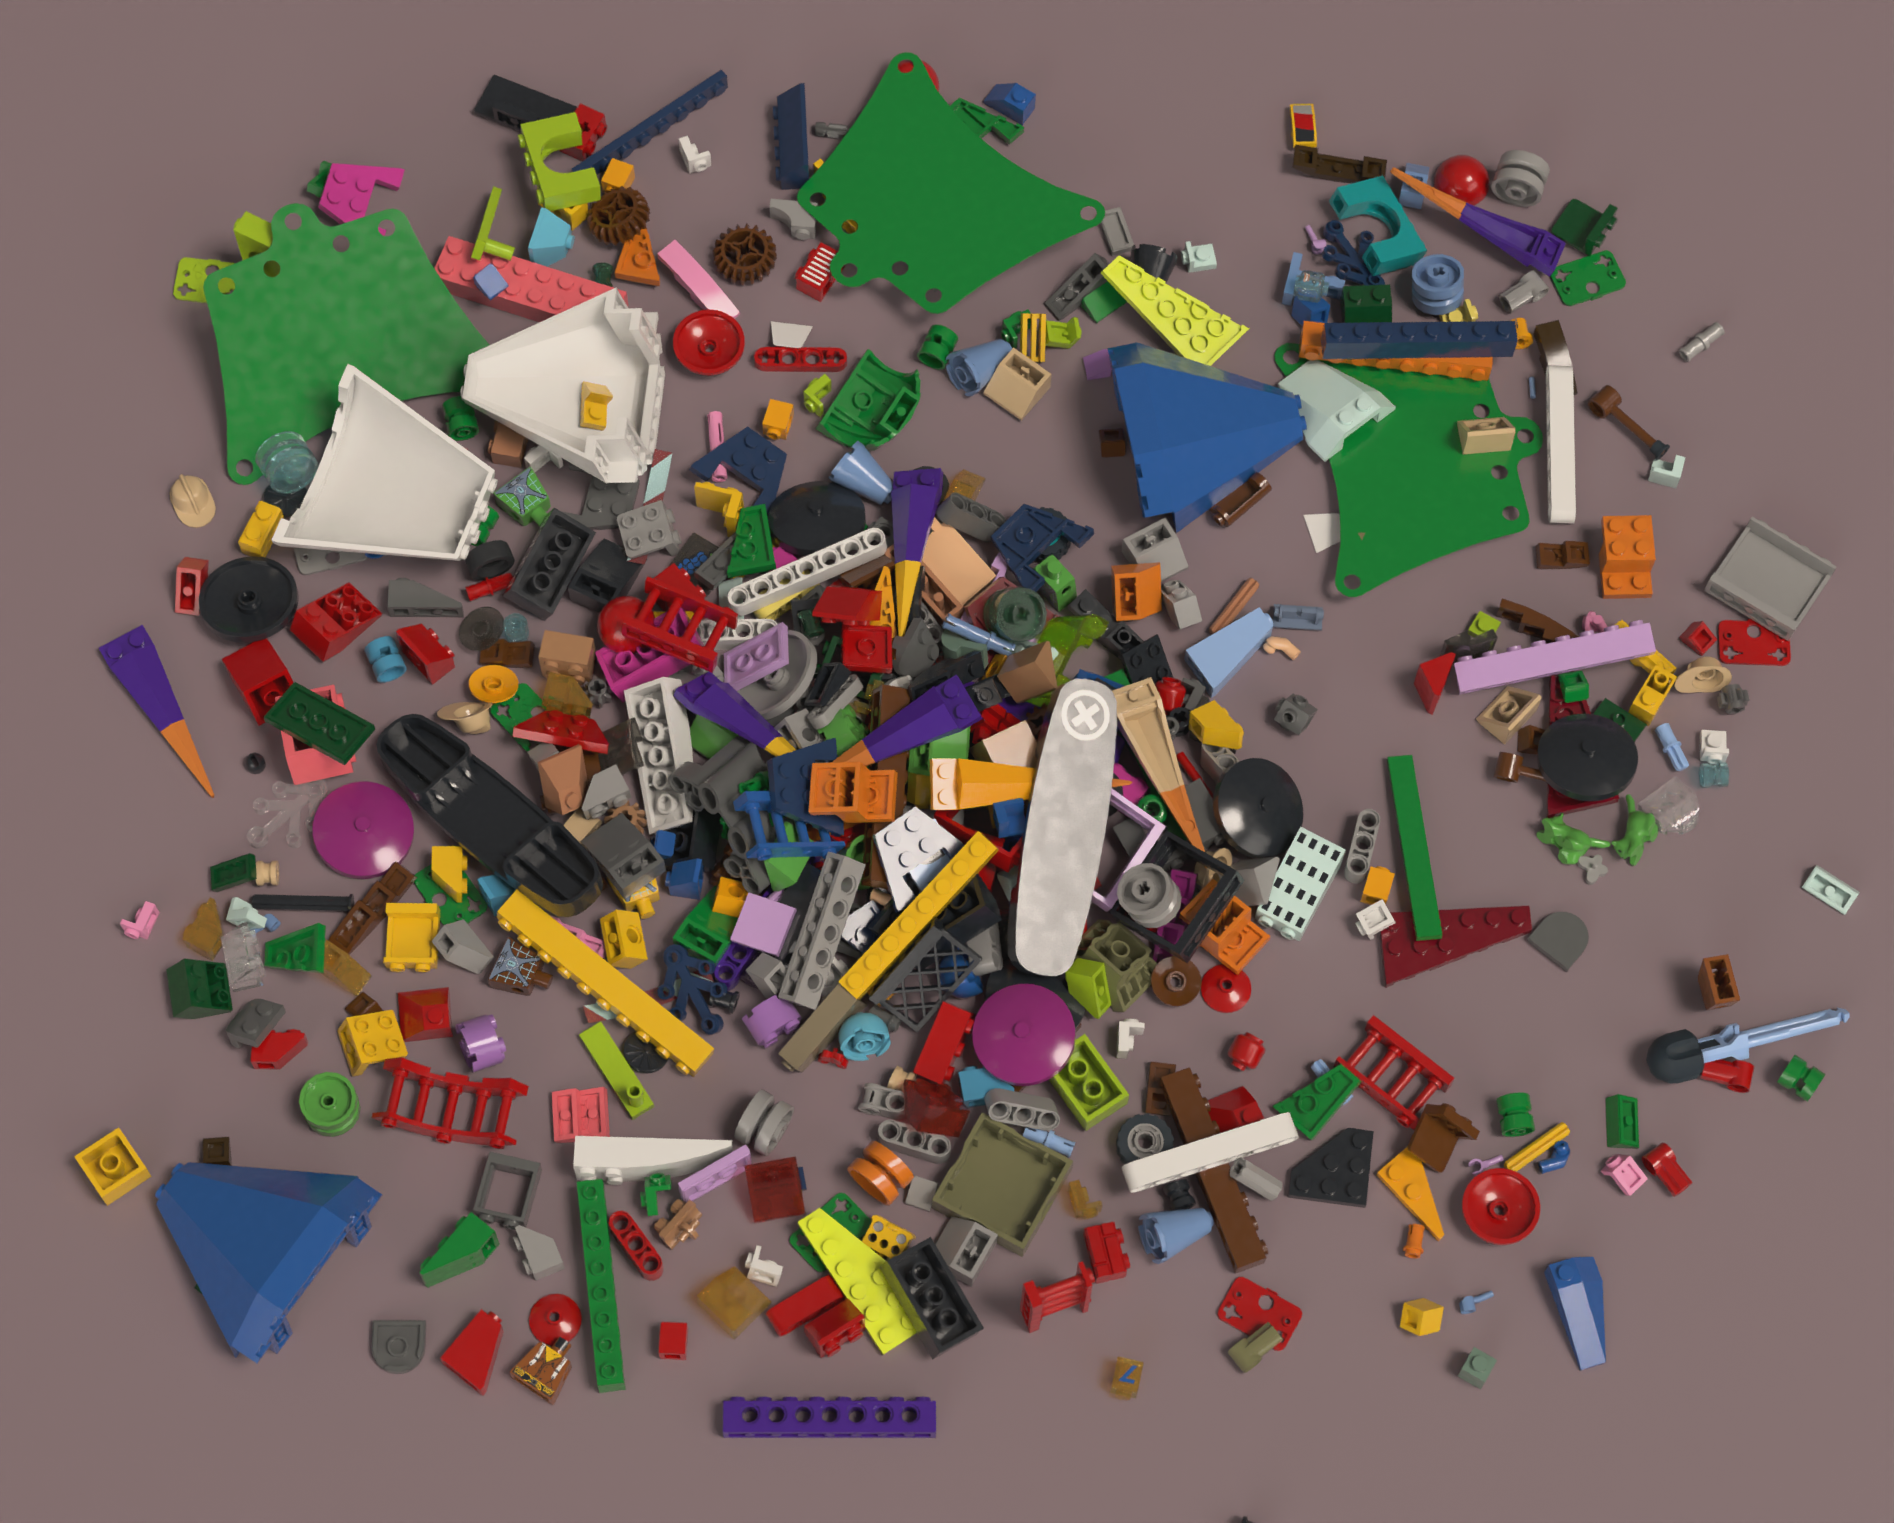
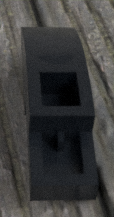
M1086 589L1067 607L1084 624L1083 628L1116 657L1120 655L1119 650L1126 647L1130 650L1144 642L1124 621L1121 623L1116 621L1115 617Z
M974 650L957 659L949 657L921 673L908 686L910 702L912 703L933 686L936 687L955 675H958L963 685L984 676L985 671L981 652Z

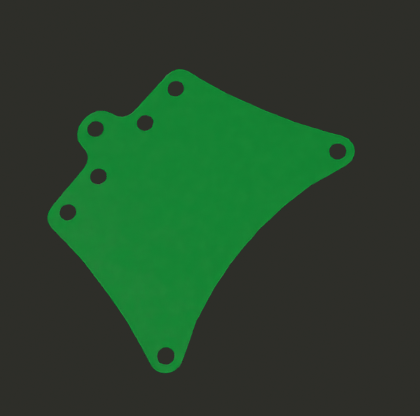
M909 52L900 53L891 60L871 99L829 158L801 187L797 195L798 203L839 240V251L830 262L831 274L837 282L848 287H859L871 279L884 278L926 311L935 314L944 313L977 288L1023 260L1060 241L1097 226L1105 217L1104 206L1099 201L1059 188L1029 173L1005 158L976 135L937 91L921 59ZM905 59L912 61L914 64L912 71L908 73L899 71L898 64L900 61ZM819 192L826 196V201L823 205L814 206L810 203V197L814 193ZM1091 206L1095 208L1097 212L1096 217L1092 220L1083 219L1080 212L1084 207ZM847 220H854L858 224V229L854 233L848 234L842 230V224ZM899 261L905 262L908 265V271L903 275L894 274L892 272L894 263ZM845 264H854L857 267L856 275L853 277L843 276L841 269ZM933 288L940 290L942 293L941 299L934 303L927 301L925 297L926 292Z
M297 203L286 205L280 208L272 218L273 241L268 250L214 271L205 279L203 289L216 336L224 387L227 418V469L229 476L236 483L242 485L252 484L288 452L333 426L336 411L341 405V402L338 401V385L347 364L354 366L397 399L403 401L428 395L461 392V387L465 383L464 366L468 362V356L489 346L488 342L473 326L443 283L425 254L409 220L400 210L386 209L330 227L322 224L310 207ZM290 213H296L301 217V226L296 230H291L285 225V218ZM387 219L394 223L395 231L392 235L383 236L380 234L378 226L381 221ZM343 235L348 238L350 245L345 252H338L334 249L333 240L335 237ZM273 260L280 265V273L276 277H268L264 273L263 267L266 262ZM227 277L234 281L235 289L232 293L223 294L219 291L218 283L222 278ZM246 459L253 464V471L250 475L242 476L238 474L236 465L240 460Z
M1287 343L1281 345L1275 352V361L1286 377L1309 361L1306 358H1300L1295 364H1288L1284 361L1283 355L1286 351L1291 350L1299 354L1300 344ZM1319 360L1380 391L1396 407L1394 411L1379 422L1372 418L1344 439L1343 448L1329 458L1336 484L1340 512L1341 544L1335 575V585L1339 592L1348 597L1361 596L1394 577L1429 561L1474 544L1521 532L1528 527L1530 522L1529 513L1517 466L1520 460L1537 453L1541 449L1543 435L1539 426L1533 420L1526 417H1510L1501 412L1489 379L1488 381H1476L1470 378H1452L1445 375H1428L1421 372H1404L1397 369H1380L1372 366H1356L1348 363H1332ZM1478 404L1486 405L1490 413L1485 418L1505 417L1515 427V436L1511 450L1463 455L1457 421L1485 419L1477 417L1473 409ZM1522 429H1528L1533 432L1534 439L1529 443H1523L1517 437L1518 432ZM1497 465L1504 466L1508 471L1507 477L1504 479L1494 478L1491 474L1492 468ZM1513 506L1518 509L1519 517L1515 520H1507L1503 516V509ZM1358 533H1365L1363 539L1360 538ZM1346 576H1357L1361 581L1360 586L1357 589L1347 588L1344 585Z

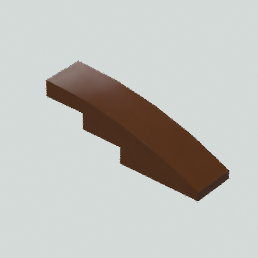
M1501 599L1496 617L1520 623L1517 632L1541 638V641L1545 640L1546 644L1555 642V638L1569 635L1570 639L1579 637L1548 616L1518 603Z
M395 861L381 881L377 880L363 900L356 902L329 938V941L349 956L387 916L386 903H398L417 877L399 862Z

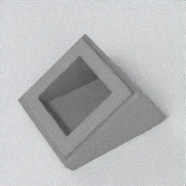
M914 1175L905 1204L930 1212L932 1199L938 1190V1183Z

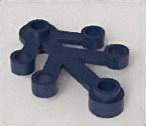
M1337 220L1329 221L1323 230V236L1329 241H1337L1346 253V255L1338 253L1337 249L1332 245L1325 246L1321 255L1324 260L1340 263L1334 272L1336 277L1348 279L1362 284V286L1385 285L1384 279L1380 275L1372 276L1362 259L1363 254L1373 242L1374 235L1370 231H1363L1360 234L1357 253L1344 236L1342 223ZM1350 267L1357 269L1359 273L1352 272Z
M679 944L668 946L663 955L664 962L668 968L664 984L659 986L657 990L658 996L663 1000L671 999L674 996L675 989L673 986L678 972L682 981L676 1005L670 1010V1013L675 1016L676 1010H679L681 1013L679 1020L683 1021L687 1016L686 1006L690 995L702 1018V1030L709 1035L719 1033L723 1029V1019L718 1014H711L699 989L708 991L713 997L719 998L726 995L727 986L723 982H712L693 976L687 966L698 969L702 975H710L715 971V963L710 959L701 960L689 956L686 949ZM673 953L677 954L678 958L676 962L672 959ZM705 963L709 964L710 969L708 972L704 970ZM717 985L721 987L720 994L716 992ZM665 987L669 990L668 996L664 995L663 990ZM708 1020H711L713 1023L711 1029L707 1026Z

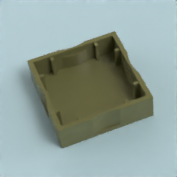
M982 1112L964 1143L960 1157L949 1169L934 1195L932 1209L949 1218L957 1217L982 1225L998 1234L997 1244L1023 1257L1069 1176L1073 1160L1041 1143L1026 1139L1013 1128L1002 1122L992 1120L990 1116Z

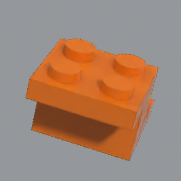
M1603 516L1601 519L1603 544L1598 554L1602 598H1651L1653 595L1651 570L1656 560L1652 516Z
M861 762L812 763L809 813L811 815H837L845 823L894 822L898 773L895 770H869Z
M1213 878L1180 913V918L1188 925L1218 882ZM1234 895L1200 946L1238 975L1270 940V935L1251 921V908Z

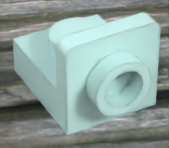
M1190 241L1185 242V248L1181 250V259L1183 265L1187 264L1188 273L1216 269L1217 262L1212 244L1192 247Z
M233 897L226 920L247 930L265 928L267 918L258 914V910L252 908L251 904L238 897Z

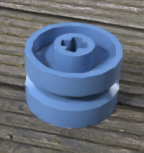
M1433 254L1423 257L1415 263L1412 269V301L1418 309L1432 315H1444L1453 312L1461 305L1464 299V268L1458 260L1443 254Z

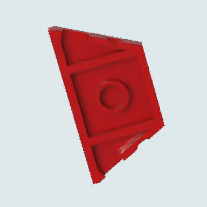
M558 710L544 711L513 728V737L566 747H573L579 744L582 746V750L608 753L609 743L595 719H590L584 715H568Z

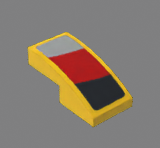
M1290 104L1293 148L1295 145L1317 147L1313 104Z

